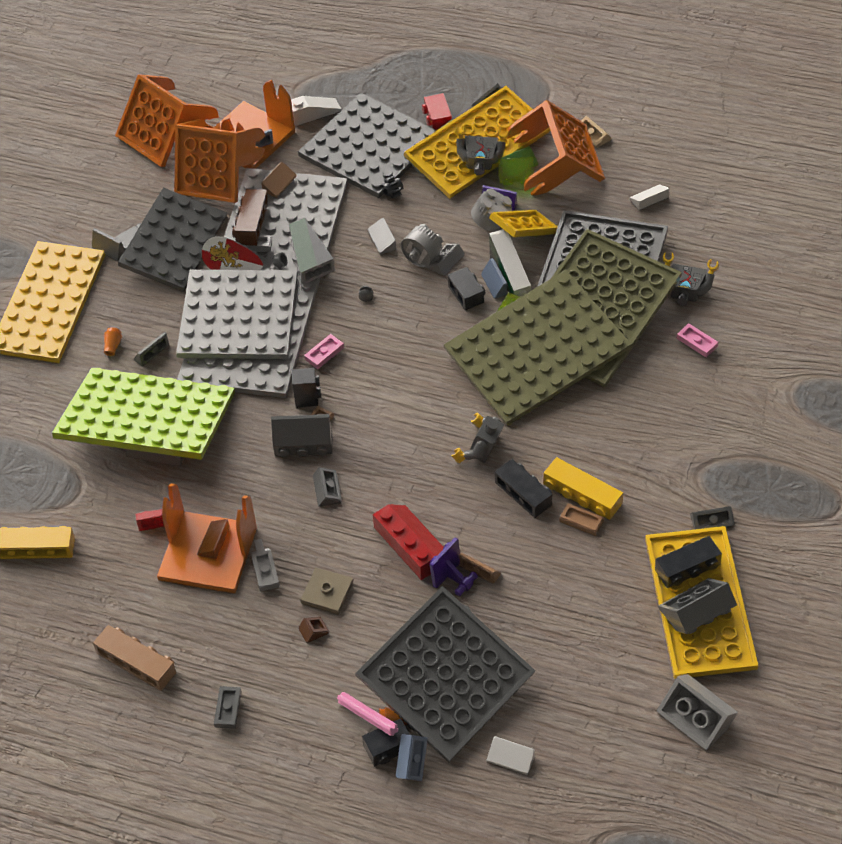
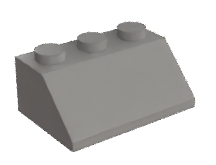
M689 674L676 678L657 709L659 714L705 750H708L728 730L738 714L736 710Z

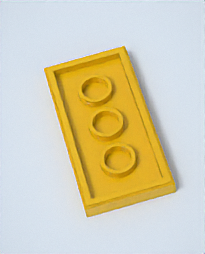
M537 210L493 212L489 217L512 237L556 234L558 226Z

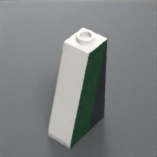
M504 229L489 233L490 259L493 258L507 282V291L514 302L531 291V284L509 233Z

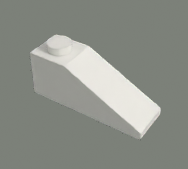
M301 96L291 100L295 126L342 111L336 98Z

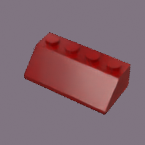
M388 504L372 514L375 530L418 578L423 580L431 574L430 562L432 558L437 556L444 547L406 505Z

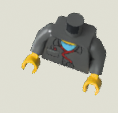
M463 125V133L458 132V126L455 128V134L458 136V139H456L457 154L463 162H466L467 168L474 169L476 175H483L485 170L492 169V165L496 164L503 157L506 144L504 140L508 137V130L506 135L502 136L500 135V128L498 130L500 139L497 141L498 138L465 136L463 138L466 127Z
M664 253L663 261L665 265L682 272V277L671 291V297L677 299V304L685 306L688 301L695 302L699 296H703L711 289L715 277L714 271L719 269L718 261L715 267H710L711 259L707 262L709 268L707 273V269L679 264L671 266L674 254L672 253V258L667 260Z
M475 413L476 419L471 420V422L480 429L470 450L463 452L460 448L454 450L455 454L451 455L457 463H461L465 459H478L485 463L504 427L499 418L482 417L479 413Z

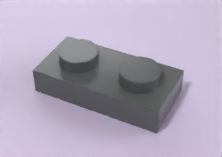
M220 686L214 719L215 728L236 729L242 692L241 687Z

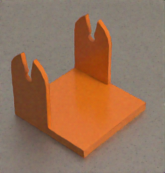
M138 74L115 136L160 167H165L175 142V125L197 119L205 121L206 119L219 118L218 111L210 105L187 104L168 92L175 89L174 82L168 77Z
M272 80L267 81L263 85L266 112L243 101L212 128L234 132L253 127L262 128L263 131L272 129L273 143L263 146L262 148H265L261 159L242 166L245 169H256L295 133L291 98L282 85L279 86L277 96Z
M544 101L508 128L507 139L521 133L514 140V143H523L535 138L550 127L559 153V157L526 179L524 192L537 186L531 192V195L547 193L579 171L599 182L605 179L586 124L550 101Z
M200 119L175 125L174 192L186 196L232 203L238 202L239 167L259 161L265 151V148L256 146V142L266 137L262 128L253 127L238 132L212 129L208 127L204 120Z
M171 483L168 485L169 499L164 497L162 506V517L169 544L157 575L158 580L236 593L257 530L251 497L244 495L242 497V510L238 509L236 520L228 519L230 528L217 559L197 555L211 521L227 518L185 512L179 487L177 484Z

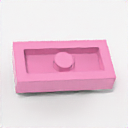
M689 323L677 334L679 341L704 357H707L718 347V341Z
M330 334L306 353L304 358L316 369H319L344 348V343Z

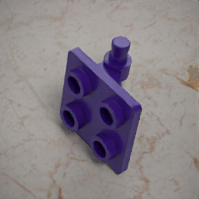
M454 537L451 542L445 544L443 550L437 556L432 558L430 570L433 587L438 588L449 577L459 584L454 592L457 596H461L463 592L468 591L473 586V582L478 578V575L475 572H471L469 576L464 577L456 569L460 564L459 540Z

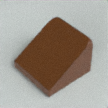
M321 616L304 618L299 626V631L306 643L329 633Z

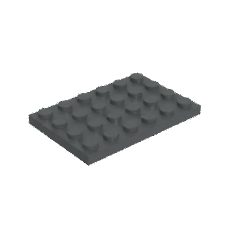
M163 187L119 259L118 266L184 292L188 283L189 270H197L202 261L204 243L217 235L227 218V212Z

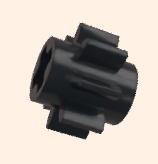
M390 176L384 179L385 184L382 185V189L387 197L396 198L402 195L400 191L404 187L399 178L395 179L394 176Z

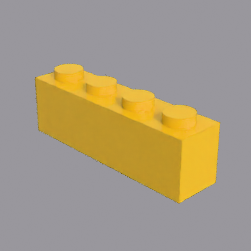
M558 457L553 460L543 473V484L550 490L559 492L565 498L572 499L579 503L580 506L588 508L597 515L609 520L623 504V492Z
M1 527L0 559L72 558L75 542L72 527Z

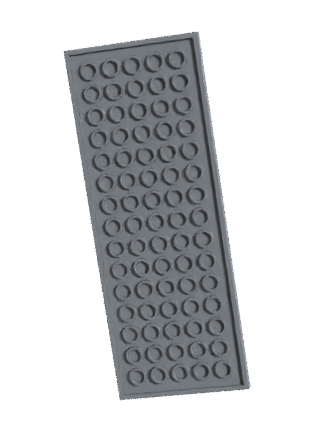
M246 168L238 193V202L234 205L224 237H232V229L236 227L235 218L238 216V207L241 206V197L245 195L246 189H262V181L272 170ZM295 173L297 177L277 198L267 194L268 207L260 235H271L272 245L270 252L254 251L264 262V267L261 270H297L298 273L288 359L184 358L177 380H190L195 383L206 382L217 386L226 385L235 388V392L287 398L292 381V370L296 367L321 279L320 277L306 284L301 283L289 224L306 218L329 251L348 184L347 178ZM283 252L287 256L288 264L285 267L277 268L272 263L273 256Z

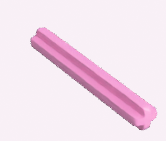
M342 692L341 695L337 696L339 704L390 736H394L398 732L397 724L349 694Z

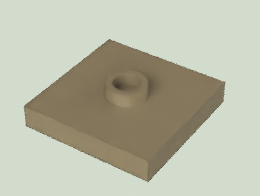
M315 567L300 599L301 604L339 614L353 584V578Z

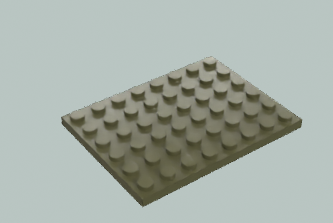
M586 229L551 278L567 270L631 343L632 349L682 277V272ZM631 349L585 378L606 387Z
M564 270L444 344V349L506 426L631 349V343L570 273Z

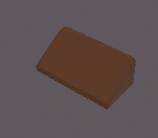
M228 519L211 521L197 555L217 559L230 528Z

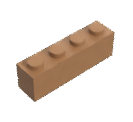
M107 625L93 642L98 655L160 691L164 689L176 674L174 661L166 655L163 657L153 647L144 646L137 638L125 635L124 631L118 627L113 628Z

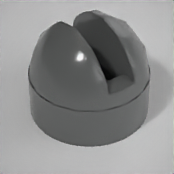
M283 252L274 255L273 265L277 268L287 266V256Z
M362 286L359 290V299L364 302L372 300V288Z

